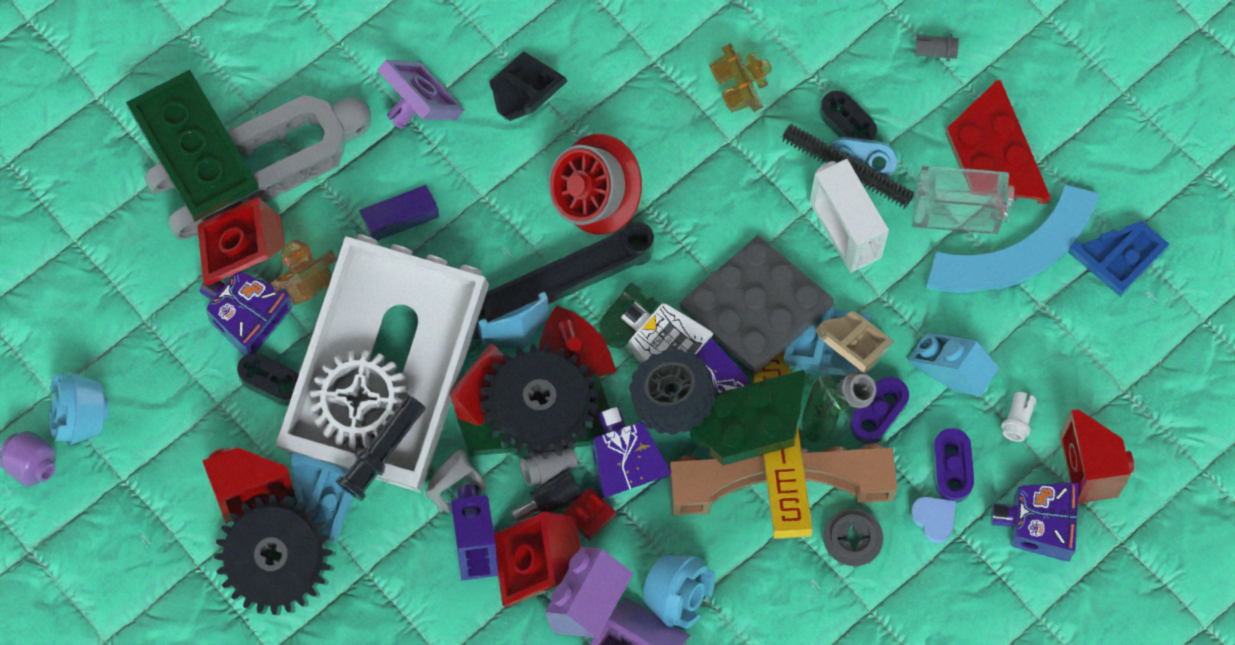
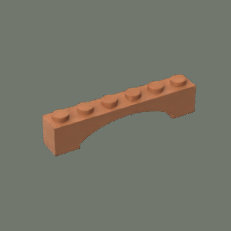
M868 444L862 446L859 450H846L845 447L834 446L826 448L824 452L809 453L807 449H801L806 481L822 483L844 490L856 496L857 504L894 501L897 492L893 447L883 448L880 444ZM763 455L724 466L715 458L699 460L695 456H684L678 458L676 462H670L669 469L671 475H669L672 516L710 513L711 504L727 494L744 487L766 482Z

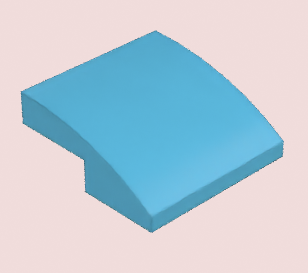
M833 306L786 348L783 359L784 364H788L798 370H804L806 373L836 381H841L853 372H860L857 367L827 345L815 331V328L824 320L844 317L849 312L835 310ZM858 313L871 323V315Z

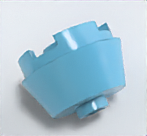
M71 371L67 375H54L50 391L57 393L53 395L52 410H48L50 436H55L54 441H65L68 446L99 436L102 431L103 420H107L109 410L108 399L104 398L102 384Z
M664 555L654 564L647 576L643 590V600L667 626L677 625L688 629L702 616L695 612L699 608L703 597L711 598L715 585V573L708 570V566L698 556Z

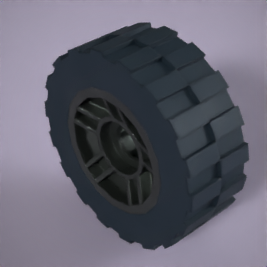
M668 349L663 350L662 353L649 356L648 360L642 361L638 365V370L634 371L632 375V383H630L629 390L638 417L641 421H644L645 426L649 429H655L658 433L663 434L665 432L672 435L677 434V432L683 431L685 433L690 431L692 427L703 423L702 420L705 417L708 418L711 408L715 404L714 394L716 392L708 367L705 366L701 358L698 359L692 352H683L681 349L669 351ZM675 390L676 393L671 395L670 392Z

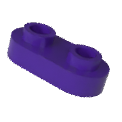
M886 377L879 380L875 384L876 395L871 404L855 410L851 419L850 429L852 435L858 441L865 444L879 442L905 410L909 400V389L902 380L895 377ZM885 395H892L896 402L887 403L883 397ZM870 422L874 425L875 429L866 431L862 424Z
M948 428L937 435L933 444L935 485L942 499L959 503L970 496L974 487L971 441L963 431L956 428ZM945 447H955L957 450V454H948L945 451ZM948 482H958L960 489L952 490L949 488Z

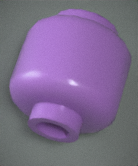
M24 431L19 434L15 433L9 436L1 446L2 469L22 485L30 487L40 482H46L54 474L56 469V451L52 445L37 434L30 431Z

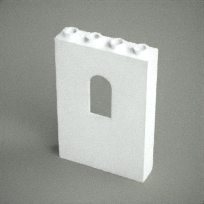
M358 234L356 239L345 236L276 446L281 451L292 454V452L346 469L352 466L356 460L355 454L361 451V449L366 450L363 441L360 439L357 450H352L349 447V437L344 445L338 446L335 443L337 433L329 439L323 435L326 426L318 427L314 422L322 413L316 414L310 410L312 404L320 402V400H315L310 396V391L322 389V387L314 382V378L320 376L326 379L328 375L322 367L327 364L332 370L335 369L338 365L335 363L334 357L337 355L345 363L348 362V351L353 350L358 360H360L363 350H368L372 354L385 313L396 305H406L416 312L418 327L403 370L405 380L399 386H407L410 390L408 395L421 402L426 407V410L416 420L385 462L386 468L383 475H377L375 480L422 493L452 401L450 392L457 385L489 284L486 278L481 276L482 271L477 268L461 265L460 269L446 266L447 261L437 256L427 255L426 259L412 256V250L399 245H392L391 249L378 246L377 240L365 235ZM358 373L343 379L336 389L350 387L355 375H358ZM370 373L371 392L379 393L382 397H389L386 382L381 377ZM361 392L359 398H353V400L349 401H353L358 408L362 401L371 399H367L363 392ZM332 403L333 415L337 422L350 427L349 408L340 406L339 403ZM386 409L371 412L366 418L365 425H362V427L376 422Z

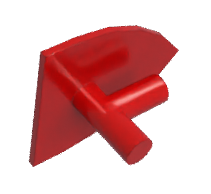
M556 306L545 323L540 338L539 351L543 352L546 344L550 345V353L556 354L560 348H563L565 359L568 360L571 356L575 355L577 356V368L582 365L588 367L586 376L597 373V376L601 377L615 373L616 368L611 353L604 339L595 328L576 313Z

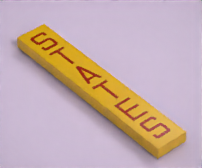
M782 351L756 375L752 372L753 383L789 374L790 367L788 364H784L783 361L785 351ZM797 424L795 446L763 455L774 539L812 537V523Z

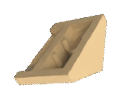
M856 311L849 312L844 317L824 320L815 328L817 334L827 345L864 374H867L894 343L891 338Z

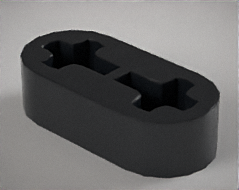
M831 91L823 97L820 116L839 137L875 141L877 133L876 123L849 95L841 91ZM831 104L835 107L841 104L843 106L842 114L839 111L831 113ZM855 128L859 131L865 128L867 130L866 138L862 135L855 137Z
M249 353L243 356L237 366L239 380L242 385L278 404L289 405L293 391L287 390L284 394H281L280 386L274 380L281 384H287L290 380L292 381L293 388H295L299 377L297 372L258 353ZM256 365H260L261 373L267 376V378L258 374L249 378L247 368L254 369Z

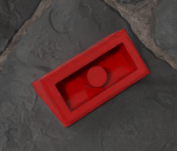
M490 344L450 392L457 418L474 425H481L484 422V416L487 413L481 412L480 402L485 401L481 398V388L487 387L484 384L486 374L495 376L492 373L494 362L501 366L504 365L503 355L495 345Z

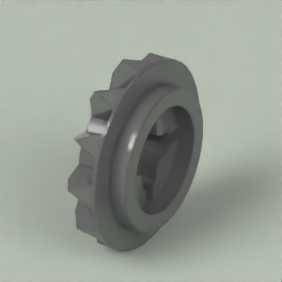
M846 509L836 513L828 521L824 530L823 542L825 543L828 556H832L838 561L840 566L848 565L856 569L861 565L870 564L880 553L883 545V531L878 521L871 514L859 509ZM851 525H853V531H855L856 536L863 537L864 539L858 542L855 552H853L850 542L842 540V538L848 536Z

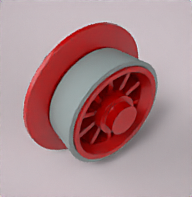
M607 134L588 135L560 153L554 161L549 174V194L556 211L568 222L573 223L579 229L590 234H610L623 228L632 219L639 206L642 194L641 170L633 152L618 138Z

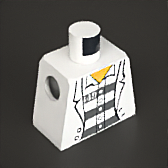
M634 302L621 317L637 331L629 340L627 346L640 363L648 360L649 356L662 353L663 350L668 349L669 351L681 349L683 352H692L696 355L713 335L710 330L665 303H662L650 315L637 302Z

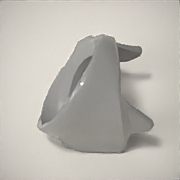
M462 450L453 453L442 464L430 480L428 489L425 491V496L433 501L440 513L444 510L450 513L452 510L442 498L440 492L461 478H464L468 484L477 485L481 491L486 490L480 474L470 465L467 455Z

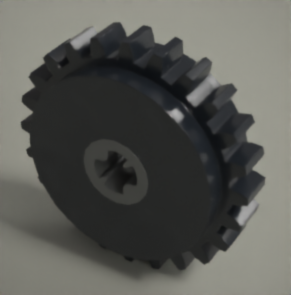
M531 344L530 352L525 354L520 347H517L516 357L513 359L505 353L503 355L504 365L501 366L494 362L492 373L495 376L486 374L484 384L487 387L481 388V398L485 401L480 402V410L482 413H487L484 416L483 423L485 426L494 425L491 428L490 436L496 438L501 435L502 448H506L510 443L513 444L514 455H518L522 449L528 450V459H533L535 451L541 452L544 460L548 459L550 450H554L558 456H562L564 445L574 450L576 448L575 437L585 440L587 431L584 427L593 428L594 418L591 416L597 415L598 405L593 402L598 399V391L590 390L594 387V377L584 378L588 367L582 365L577 368V356L575 355L571 356L568 360L565 359L563 348H560L556 354L550 353L551 348L549 344L545 345L543 352H537L535 344ZM539 398V401H540L541 403H542V402H545V404L540 405L537 400H534V401H533V399Z
M270 495L269 504H266L261 497L255 498V508L246 503L242 504L244 514L240 516L236 513H231L230 517L234 522L232 527L226 525L221 527L227 533L226 540H216V544L224 547L223 553L214 555V559L223 561L224 564L223 567L216 570L217 574L227 575L228 577L222 584L223 588L230 589L234 587L236 589L231 596L233 600L238 601L245 597L243 607L246 609H251L257 603V613L265 614L268 606H270L272 615L276 616L281 614L282 606H284L287 613H295L294 603L296 602L302 607L309 606L306 596L311 595L318 598L320 593L316 586L318 584H329V581L323 577L324 571H334V566L327 564V557L335 556L336 551L329 550L326 546L334 538L331 535H323L322 533L328 526L327 522L321 521L316 523L315 520L319 512L312 509L305 513L307 503L299 501L293 507V498L289 496L284 497L282 504H280L277 495ZM270 550H277L282 553L280 561L268 557Z

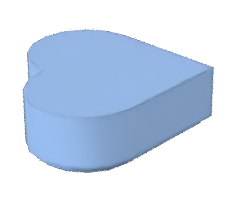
M922 497L913 504L911 519L917 526L923 528V533L930 542L941 544L950 538L954 524L956 501Z

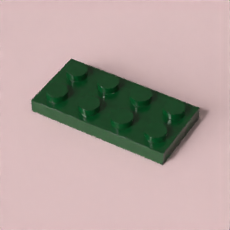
M190 70L126 102L128 110L194 222L259 189L256 179Z

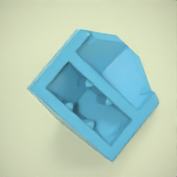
M545 292L538 294V300L490 322H487L486 319L479 321V340L482 346L492 344L496 347H520L525 349L548 317V297Z

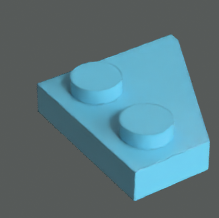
M292 452L290 458L296 502L303 501L307 503L305 513L312 509L319 512L315 522H327L328 526L322 533L323 535L333 536L334 540L330 543L336 545L354 498L336 483V479L339 476L343 477L349 469Z

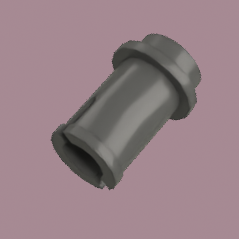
M917 34L915 57L947 58L946 62H950V58L957 59L959 38L952 37V34H949L948 37Z

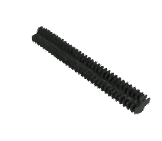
M792 123L789 124L781 138L783 137L782 142L787 139L786 144L791 142L790 146L795 144L794 148L799 146L798 151L803 148L802 153L805 150L806 155L810 152V157L814 155V159L818 157V162L822 159V164L825 161L826 163L831 161L839 163L848 159L861 183H865V188L867 185H869L868 190L873 187L872 192L876 189V194L878 192H881L880 196L885 194L884 199L888 196V201L892 198V203L896 200L895 205L900 203L899 207L904 205L903 209L908 206L915 194L914 191L906 189L905 186L902 187V184L898 185V182L895 183L894 180L887 179V176H882V173L875 172V169L872 170L871 167L859 163V160L856 161L855 158L848 157V154L844 155V152H840L839 149L832 148V145L829 146L828 143L821 142L820 139H816V136L813 137L812 134L805 133V130L801 131V128L793 126Z

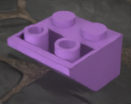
M625 597L613 610L599 638H594L590 645H686L691 635L676 626H667L657 615Z

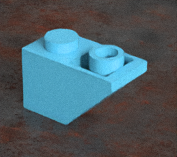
M926 332L908 359L911 365L953 391L980 397L999 370L998 365L977 340Z

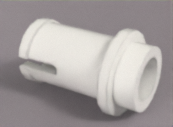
M1017 392L1014 394L1008 419L1002 423L1003 435L1011 441H1024L1025 437L1030 434L1031 429L1028 425L1037 400L1030 395L1028 402H1025L1027 393Z

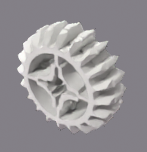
M353 350L348 351V362L345 363L339 355L335 356L334 361L338 365L335 369L332 370L327 364L322 367L328 375L326 379L320 376L314 378V382L322 387V389L310 391V396L313 399L320 400V402L310 406L311 412L316 414L322 413L314 420L315 424L318 427L326 426L323 435L328 439L337 433L335 443L338 446L344 445L349 437V447L352 450H357L360 439H362L364 447L367 448L372 442L371 438L377 436L391 415L400 406L403 400L399 398L410 394L407 386H399L405 380L403 373L392 375L397 368L396 364L391 361L383 366L385 357L380 353L371 362V353L368 350H363L360 360L357 359L356 353ZM358 373V375H355L350 387L336 389L343 379ZM370 373L381 377L386 382L389 397H382L379 393L371 392ZM363 392L366 398L371 400L362 401L360 407L357 408L355 403L349 400L359 398L360 393ZM332 403H339L340 406L349 408L350 427L337 422L333 415ZM386 409L376 422L362 427V425H365L366 418L371 412Z

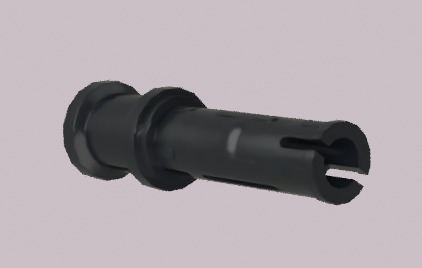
M407 394L366 450L361 449V451L355 454V462L343 477L339 476L336 479V483L348 494L363 501L366 497L364 492L377 475H383L386 468L385 462L416 420L426 410V407L417 399Z

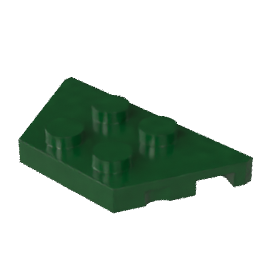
M800 370L714 394L715 404L711 408L708 418L705 417L702 420L703 423L699 426H694L690 429V437L700 446L706 447L710 451V455L723 466L795 446L802 395L806 384L805 371Z

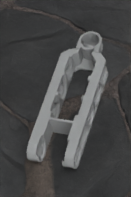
M302 95L227 131L241 155L247 154V156L253 154L254 149L277 138L279 141L285 139V134L308 123L311 126L314 124L321 126L324 135L322 141L253 173L259 189L194 222L185 206L175 211L168 219V224L175 237L179 240L198 235L197 225L257 197L266 202L339 167L346 142L363 135L371 126V112L367 103L357 97H348L330 105L328 101ZM160 163L152 167L145 174L144 179L153 195L174 188Z

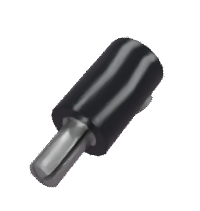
M566 471L529 492L532 500L512 510L511 514L514 520L519 522L537 511L539 513L552 512L564 504L571 503L582 494L571 473Z

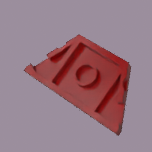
M1001 80L995 81L947 127L945 133L971 195L998 196L1001 199L1016 201V198L1019 197L1038 200L1037 204H1047L1051 199L1049 191Z

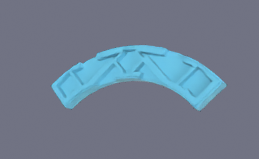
M1064 185L1061 197L1048 219L1030 236L1005 249L980 255H953L936 252L926 288L942 292L973 293V291L990 289L1001 290L1034 278L1059 261L1067 253L1070 246L1081 236L1094 212L1099 193Z

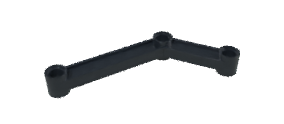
M631 223L623 231L496 287L486 293L480 314L483 316V319L490 322L538 300V294L543 292L548 297V304H551L634 265H643L653 255V230L645 223ZM633 240H641L646 245L642 248H634L629 243ZM478 322L476 324L472 339H479Z

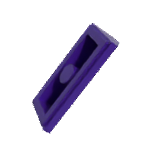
M426 185L359 210L369 236L377 241L439 218L438 206Z

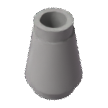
M858 371L846 376L840 382L833 385L830 390V398L835 404L854 408L867 407L876 395L874 380L867 374Z
M569 447L563 448L562 456H558L554 450H550L548 459L544 460L541 452L535 451L533 459H528V452L526 457L520 459L522 476L530 487L533 485L540 487L578 465L576 454Z

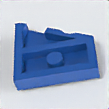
M1143 221L1126 226L1121 231L1113 230L1100 234L1098 239L1082 244L1080 241L1073 243L1068 253L1121 297L1167 250L1169 243Z

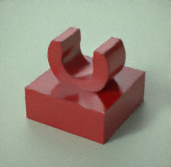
M589 487L563 511V515L576 517L578 531L590 541L616 517V511Z

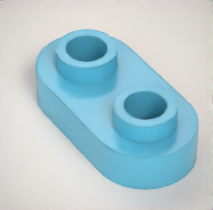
M839 137L829 144V146L832 145V148L839 149L840 152H848L852 159L855 158L856 161L859 160V163L871 167L872 170L875 169V172L882 173V176L889 177L896 169V152L887 143ZM878 156L886 160V164L880 168L875 167L872 163L873 159Z

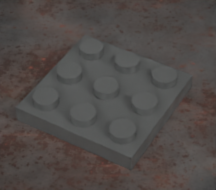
M757 235L679 304L681 311L698 324L713 333L712 337L756 375L834 306V300Z

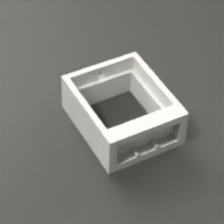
M848 159L839 163L831 161L824 164L815 173L809 203L849 272L852 273L882 259L889 229Z

